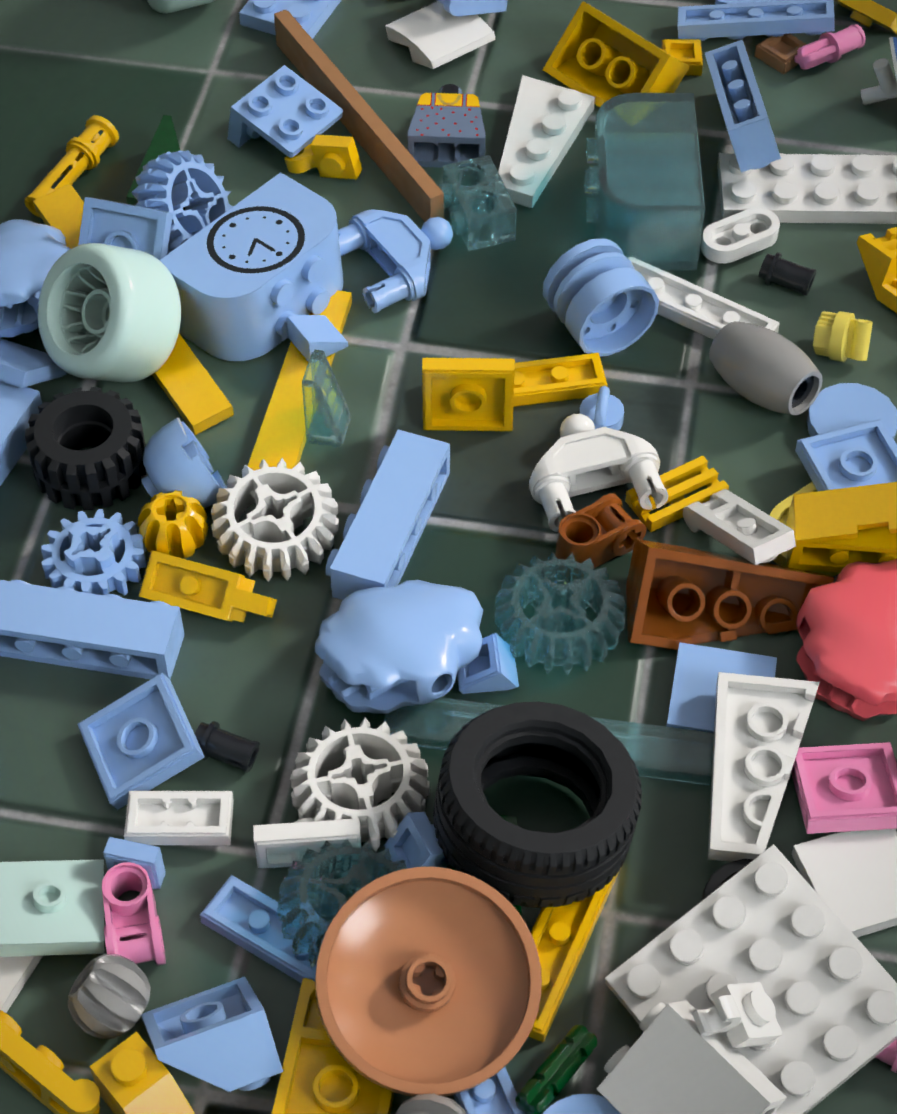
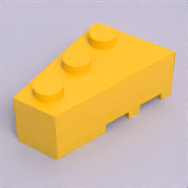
M897 482L794 494L786 526L794 530L796 547L787 551V567L798 570L840 573L847 564L857 561L878 563L897 559Z

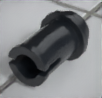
M777 252L775 256L768 253L760 268L759 278L765 279V284L768 286L773 282L807 296L817 270L782 258V253Z
M212 721L210 725L202 722L195 732L196 739L205 756L201 760L205 761L210 757L242 769L246 773L252 769L259 752L258 747L260 743L258 741H252L220 729V724L216 721Z

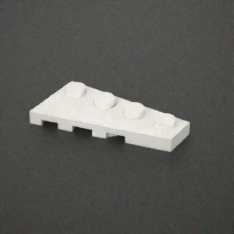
M522 75L495 182V197L533 208L593 112L595 96Z
M718 672L708 860L733 862L744 858L756 859L766 851L820 682Z

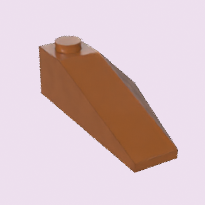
M635 539L626 583L628 641L630 643L678 650L679 642L694 645L713 641L726 642L737 640V637L797 630V615L811 588L833 583L834 577L768 563L754 565L743 558Z

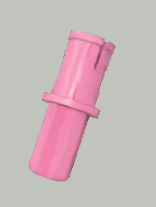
M857 24L850 25L836 33H823L819 40L798 48L797 55L794 56L795 62L799 63L803 70H808L824 62H837L841 55L857 48L860 49L865 45V33Z

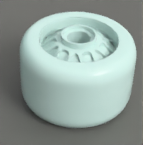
M87 243L76 246L65 252L53 264L40 292L38 326L45 350L58 367L66 373L79 378L123 383L142 380L155 373L166 362L175 346L180 330L181 301L176 282L170 271L160 260L140 250L101 243Z

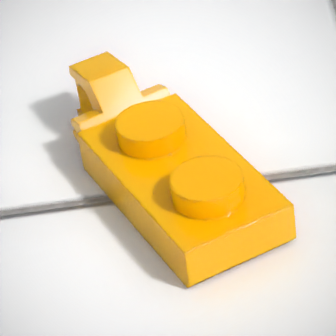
M151 550L139 597L165 602L171 606H178L182 609L229 622L235 620L244 623L247 611L272 618L277 599L252 593L255 581L245 578L244 575Z

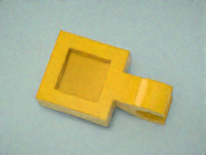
M316 135L312 143L292 158L288 156L284 158L288 172L294 174L318 168L320 177L358 179L363 169L354 138L349 136Z

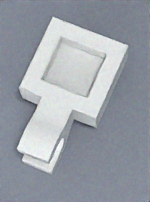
M760 982L725 985L710 994L715 1005L714 1007L696 1010L692 1013L702 1036L726 1032L732 1048L766 1045L783 1035L775 1018L774 1005L769 996L764 992Z

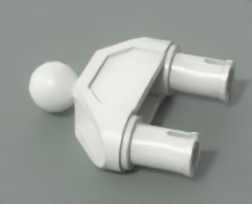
M572 414L564 419L560 427V438L537 463L529 480L531 495L535 501L543 505L548 518V525L555 532H558L560 524L558 517L563 519L565 516L576 512L569 497L630 482L633 483L638 495V501L643 509L652 510L649 495H652L656 508L663 506L669 497L667 489L664 487L658 474L661 463L656 449L649 442L633 434L607 427L595 429L593 421L583 414Z

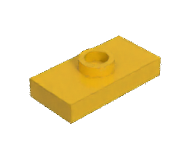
M834 0L837 4L851 10L850 18L868 28L874 22L897 34L896 12L872 0Z

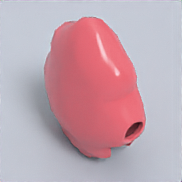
M897 559L878 563L861 561L849 563L841 570L836 582L811 588L796 620L797 629L803 641V646L798 651L796 660L807 681L820 682L816 694L817 699L826 702L835 710L848 713L855 719L866 721L875 716L897 714Z

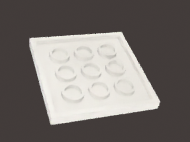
M774 844L605 977V984L639 1025L648 1012L661 1002L667 1005V1003L686 1000L696 1010H704L715 1006L710 994L725 985L760 982L764 992L769 996L774 1005L775 1018L783 1035L766 1045L739 1047L736 1049L787 1097L774 1114H807L897 1039L896 981ZM720 1032L729 1041L727 1033Z

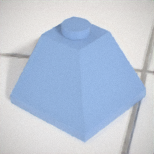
M246 977L150 1010L141 1015L159 1061L228 1092L236 1089L250 1091L260 1088L270 1081L271 1076L283 1072L265 1010Z

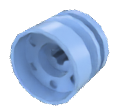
M606 238L590 239L572 247L553 264L543 282V297L547 304L556 313L559 320L565 324L569 333L584 353L587 354L599 352V356H610L626 349L639 340L651 327L658 313L659 299L653 288L641 273L634 269L628 257L624 256L620 247Z

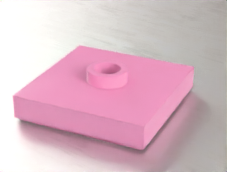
M890 742L801 747L798 749L791 774L807 834L897 829V762Z

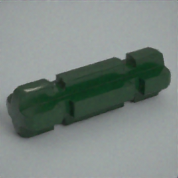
M574 1025L515 1097L517 1107L526 1114H543L549 1104L556 1098L597 1046L598 1041L595 1034L589 1032L583 1025Z

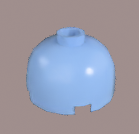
M178 417L158 430L144 448L143 464L148 476L141 479L151 498L160 492L182 491V496L197 499L205 509L217 503L216 495L219 488H227L218 470L214 472L208 460L210 457L184 421L181 422Z

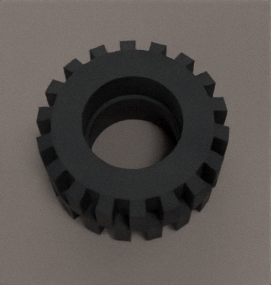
M81 387L71 389L72 393L66 395L62 392L53 396L54 401L51 403L44 401L38 407L39 414L31 415L28 421L30 428H27L25 431L26 446L38 488L42 493H47L48 499L55 504L63 501L65 508L73 510L77 505L83 506V510H94L95 505L102 504L103 508L112 506L113 500L117 498L123 501L130 496L129 489H137L142 483L141 476L147 473L143 464L146 444L138 410L133 409V403L127 398L120 399L119 393L112 390L102 393L99 387H91L90 391H82ZM97 446L89 450H79L85 447Z

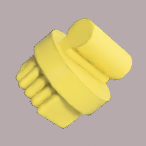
M823 311L815 326L813 339L815 354L827 356L830 360L845 362L847 358L866 361L873 322L865 319H855L854 313Z

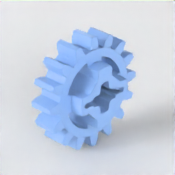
M98 509L94 518H87V515L80 511L78 512V521L74 523L63 518L60 520L62 531L49 530L47 535L50 544L41 546L43 561H41L45 578L50 579L52 588L68 587L78 592L98 595L110 594V592L117 590L119 593L126 595L128 593L126 582L139 583L141 580L139 569L147 566L143 536L137 534L136 524L131 521L123 525L122 515L118 512L110 519H106L103 509Z

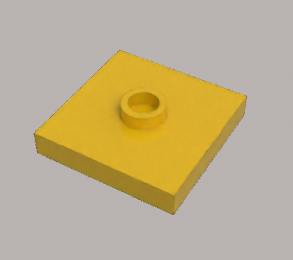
M422 358L423 430L513 431L515 359Z

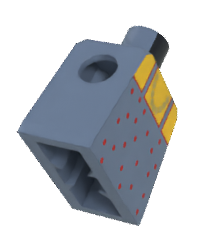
M454 84L442 86L439 89V93H424L420 95L408 130V152L421 167L485 169V129L479 100L476 95L462 94V90Z

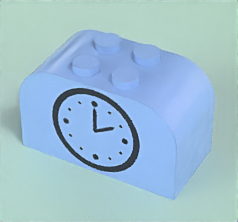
M281 172L160 259L172 274L179 291L181 301L180 335L210 355L227 361H247L268 353L288 338L286 319L288 316L308 315L311 312L315 315L322 313L327 308L330 297L338 290L342 291L344 283L337 216L334 207L322 196Z

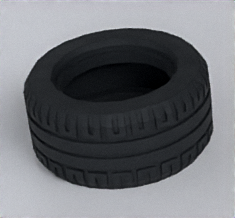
M539 701L517 702L491 709L466 723L462 730L458 731L454 738L451 739L442 758L433 813V824L438 844L443 850L445 858L455 870L474 876L487 883L513 905L532 908L560 907L584 900V898L592 896L611 882L613 877L620 871L628 854L642 802V784L638 769L623 744L604 725L585 713L564 705ZM518 775L546 778L569 788L583 801L590 818L575 829L559 833L528 831L502 819L488 805L483 791L500 779Z

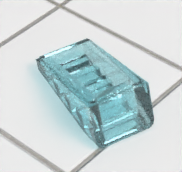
M315 349L311 354L302 380L306 439L310 444L339 448L344 443L351 415L324 351Z

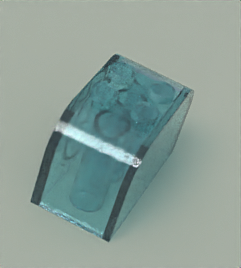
M627 93L615 96L599 108L596 115L595 138H587L586 160L587 163H593V166L585 169L584 193L592 194V198H586V223H594V239L606 238L616 243L624 256L628 258L639 259L661 270H697L705 202L694 93Z

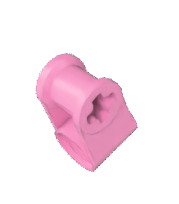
M123 862L113 866L102 879L101 888L106 921L104 936L107 954H119L134 961L135 964L155 961L157 965L166 964L160 919L157 916L156 902L147 871L142 866L133 862ZM129 890L140 892L135 899L130 901L118 900L121 894Z

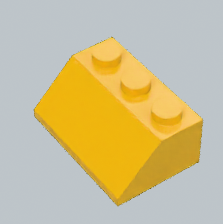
M582 1L545 64L543 71L573 90L595 96V105L629 127H633L670 101L690 66L610 16Z

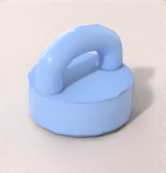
M602 386L598 393L589 395L582 401L579 414L588 416L593 421L595 429L607 427L619 431L623 425L624 406L618 398L610 395V389L607 386Z

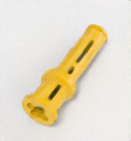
M93 115L86 121L85 130L78 137H73L67 142L66 154L24 200L27 209L32 214L40 217L35 210L34 200L68 184L72 185L85 170L94 169L99 164L100 156L107 148L116 145L119 140V134L110 121L99 115ZM100 130L103 131L102 135L98 134ZM64 174L65 177L52 189L53 184Z

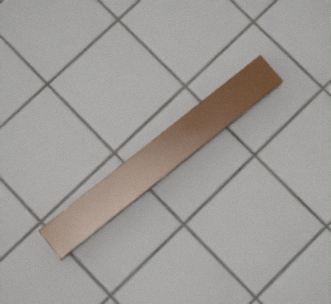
M286 9L274 13L276 45L310 85L343 109V115L340 119L342 124L425 222L433 217L444 219L443 191L291 13Z

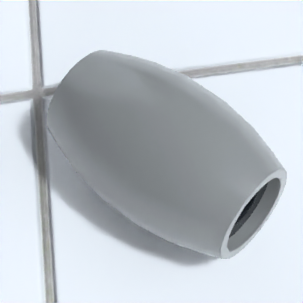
M734 321L724 326L711 344L709 359L722 379L738 394L765 409L783 414L799 415L813 404L821 390L823 378L815 364L797 345L775 331L755 324Z

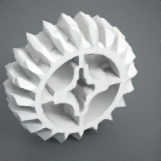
M283 458L280 459L277 467H269V464L262 459L259 465L260 469L255 471L244 465L242 478L229 475L227 480L228 488L218 489L216 495L217 503L213 504L211 509L213 520L211 525L212 534L218 540V550L222 555H229V562L233 568L244 564L245 573L249 577L259 569L263 570L264 578L268 582L273 576V572L282 571V576L288 581L291 576V569L297 568L306 575L309 570V561L321 564L324 559V550L332 549L334 535L339 529V519L336 518L338 504L332 498V490L329 484H320V476L317 474V471L305 475V468L301 462L292 469H288ZM256 503V508L246 514L247 519L238 523L242 513L250 505ZM312 516L313 518L309 526L300 535L295 536L294 530L303 525L304 519Z
M366 717L361 722L360 727L351 728V725L344 719L341 724V731L334 732L325 726L322 732V740L309 737L306 744L307 752L297 754L295 760L296 769L292 770L290 781L291 788H293V792H291L292 804L298 810L299 819L314 818L313 821L359 818L361 842H369L370 846L377 851L380 846V838H393L398 832V825L407 813L424 812L426 809L425 799L430 794V782L427 780L428 765L425 763V759H421L417 743L407 744V736L403 730L390 735V727L386 721L377 729L370 728V723ZM388 799L386 802L376 806L380 801Z

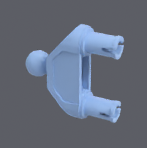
M371 209L354 215L350 219L349 225L338 229L341 256L360 248L368 252L389 275V278L363 289V297L368 308H371L372 312L376 314L403 299L416 301L426 295L431 268L430 249H444L450 244L453 237L452 227L447 220L441 217L429 218L423 223L420 230L407 215Z

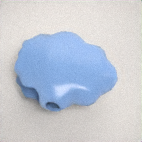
M20 219L9 220L0 224V338L15 337L22 333L32 332L39 327L38 302L44 280L58 258L71 249L67 247L65 236L59 229Z
M408 580L397 586L372 587L355 591L341 602L339 611L321 623L319 637L315 642V652L323 659V664L319 671L321 680L332 690L335 697L345 703L352 712L390 713L403 706L431 703L447 694L455 683L457 671L479 656L483 641L479 629L483 609L472 591L462 587L433 584L422 580Z

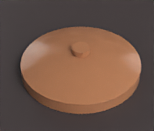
M414 867L398 870L375 879L351 896L335 915L325 933L318 955L315 974V994L320 1018L330 1041L338 1053L356 1072L370 1082L389 1091L412 1097L433 1093L439 1096L458 1094L470 1090L496 1075L512 1060L527 1040L538 1013L542 988L541 965L534 939L527 924L514 906L496 889L480 879L461 871L441 867Z

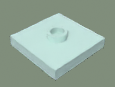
M104 859L0 862V957L104 954V904L101 889L102 879L104 878Z

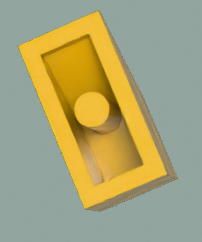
M137 1031L89 1066L94 1082L99 1088L100 1096L114 1114H195L171 1073L157 1059V1056Z

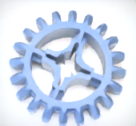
M189 150L173 153L166 152L158 155V158L149 161L143 166L141 174L135 177L138 186L131 192L138 200L135 206L173 213L167 254L233 207L229 204L227 198L231 191L224 190L222 186L224 176H216L214 174V163H204L201 154L194 155Z

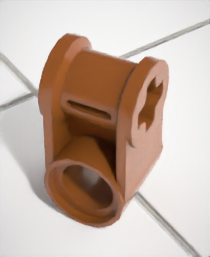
M616 494L604 495L593 504L569 514L561 520L558 527L555 562L562 571L571 575L589 573L592 569L607 561L632 551L635 539L643 540L645 537L646 526L639 519L633 520L622 508V500Z

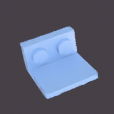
M284 65L231 106L227 139L240 148L251 138L256 139L261 135L285 155L292 158L308 146L316 135H321L340 120L343 115V109Z

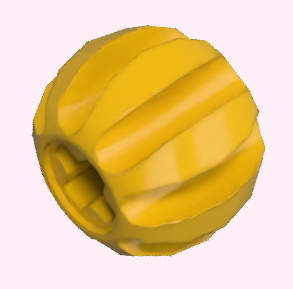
M177 490L171 493L160 492L151 498V502L146 503L142 507L138 517L139 534L143 536V543L148 552L151 553V550L183 559L191 557L195 554L196 548L204 545L209 526L206 522L207 514L200 502L193 497L187 498L182 496V491Z

